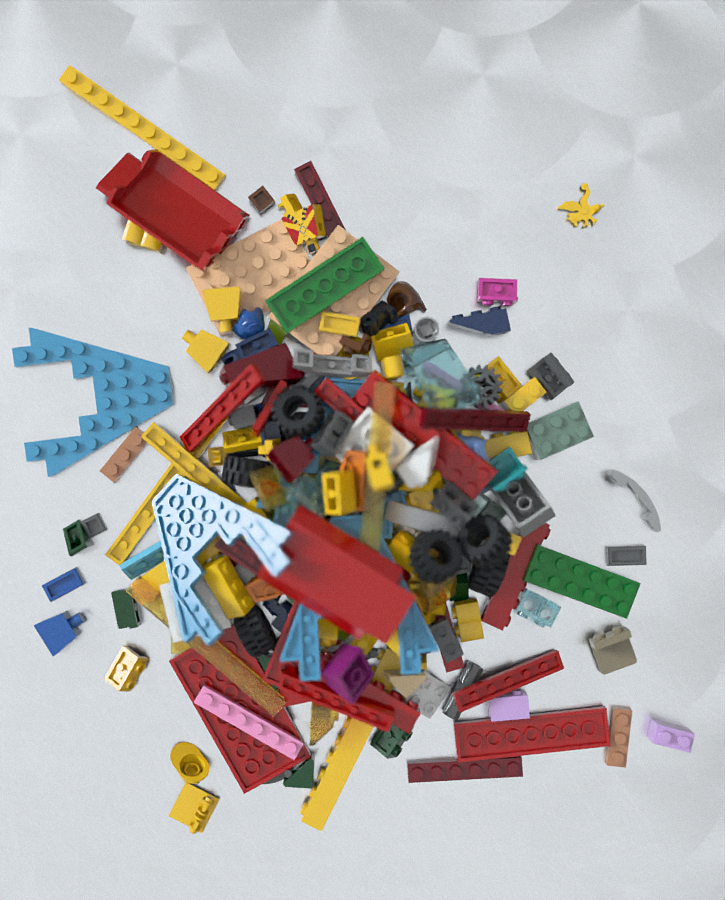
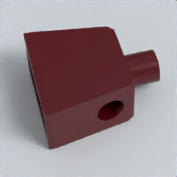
M295 436L273 447L266 456L289 484L293 483L315 458L311 452L313 450L311 444L314 440L308 438L303 442L299 436Z

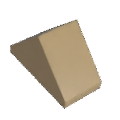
M384 670V675L406 699L427 680V675L422 670L419 674L401 675V670Z

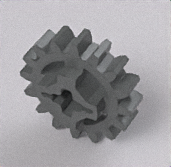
M479 364L476 366V369L470 367L469 372L463 374L465 378H462L460 383L464 385L460 388V391H465L462 397H468L469 404L474 401L475 407L480 403L482 407H486L487 402L489 405H492L494 400L497 401L500 396L498 394L503 391L499 386L503 384V381L497 380L500 374L494 375V368L489 371L488 365H485L481 369ZM480 374L478 378H471L474 375ZM491 393L489 397L483 398L485 394Z

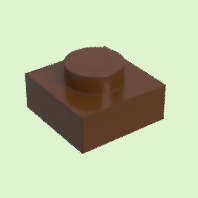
M263 185L248 196V199L260 214L275 203V200Z

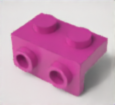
M479 278L477 302H482V305L492 306L494 303H501V306H513V303L518 302V279Z

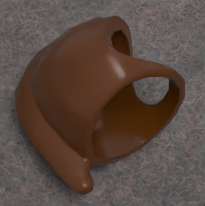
M398 281L390 289L387 302L396 308L397 317L409 314L418 308H421L423 311L427 310L417 291L408 282Z

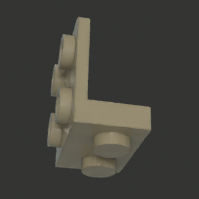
M625 626L614 627L611 629L612 631L601 632L588 639L599 670L604 675L637 662L629 639L632 638V634Z

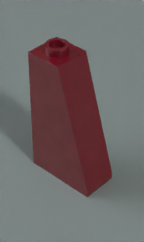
M286 343L222 366L219 374L221 383L226 385L227 388L250 364H256L266 379L259 387L277 386L280 380L286 382L287 385L297 384L302 378L300 371L293 367V356Z

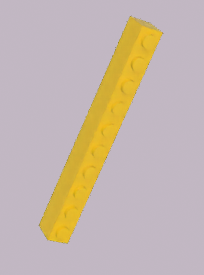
M386 645L385 649L381 648L376 659L379 661L376 667H371L375 674L371 680L382 682L387 690L392 691L394 685L384 675V670H401L400 657ZM346 717L342 726L345 729L342 735H337L334 742L336 747L333 752L330 751L325 760L327 765L325 769L321 768L317 776L319 781L310 790L308 803L304 802L300 810V814H302L301 822L321 832L373 729V726L351 717Z

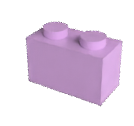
M515 689L488 701L491 722L530 718L528 694L526 691H522V689Z
M651 719L647 738L654 744L688 753L691 752L695 734L689 728Z

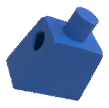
M65 611L35 624L34 627L51 655L55 656L81 634L78 626L85 622V618L80 612L71 617L70 613Z

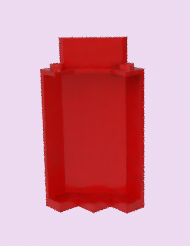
M157 149L146 151L141 160L131 153H126L96 186L97 190L109 197L106 202L108 206L201 271L211 267L218 253L220 255L230 244L231 238L240 233L250 216Z
M299 505L285 528L291 531L293 535L281 546V549L292 563L279 576H273L265 563H263L256 577L358 640L364 634H370L387 645L417 597L399 586L403 579L400 575L404 568Z

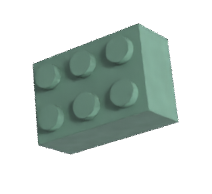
M579 401L530 421L527 428L530 445L537 460L547 458L594 437Z

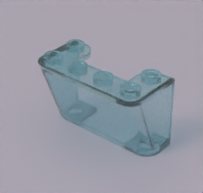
M446 338L400 349L401 353L398 356L401 355L403 368L408 376L416 378L414 383L419 391L423 390L422 396L427 407L464 409L481 400L474 381Z

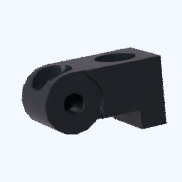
M383 300L376 304L369 312H366L367 314H364L360 319L363 333L369 336L376 335L379 329L387 323L393 325L398 321L396 308Z

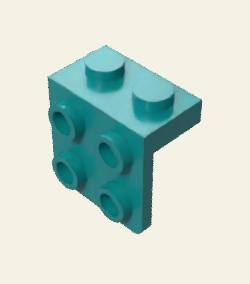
M511 447L506 448L489 460L498 472L489 481L488 485L494 491L499 490L501 492L509 487L510 481L513 479L519 480L526 475L527 466L520 462Z

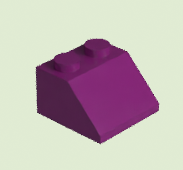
M345 643L340 646L321 671L327 685L350 704L355 703L375 675L362 649Z

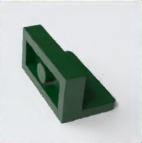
M133 587L111 592L118 628L130 627L132 629L139 627L141 619Z

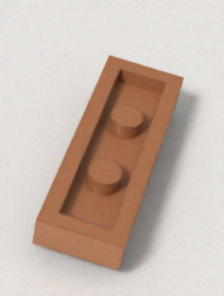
M138 427L131 431L100 469V472L113 483L119 480L148 444L140 437L144 432Z
M612 707L609 726L611 746L607 747L605 760L607 766L626 768L632 720L631 709Z

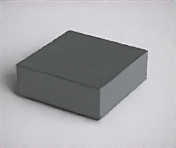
M100 513L81 521L89 538L108 530Z

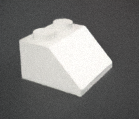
M438 436L408 453L396 470L410 489L416 485L417 487L424 485L428 481L427 478L432 474L431 471L435 466L440 440Z

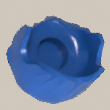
M256 307L252 312L242 309L238 322L233 326V332L240 338L247 339L264 331L263 310L259 307Z

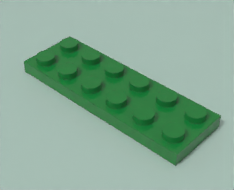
M361 237L266 299L265 303L286 334H288L383 272L385 268L365 238Z
M539 544L535 545L522 578L525 582L626 619L641 584Z

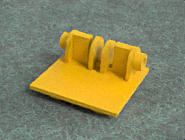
M185 782L168 816L189 826V832L192 834H196V832L203 833L220 799Z

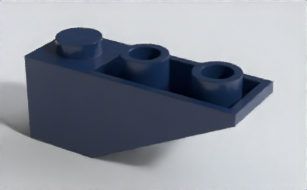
M501 306L489 308L490 312L482 313V310L470 312V316L463 317V314L454 315L448 321V325L489 337L506 334L511 331L507 309H501Z

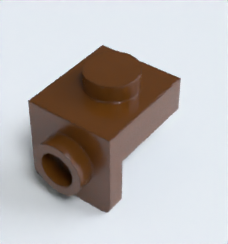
M364 334L360 343L345 336H342L339 341L341 346H343V351L349 355H365L372 347V339L368 334Z

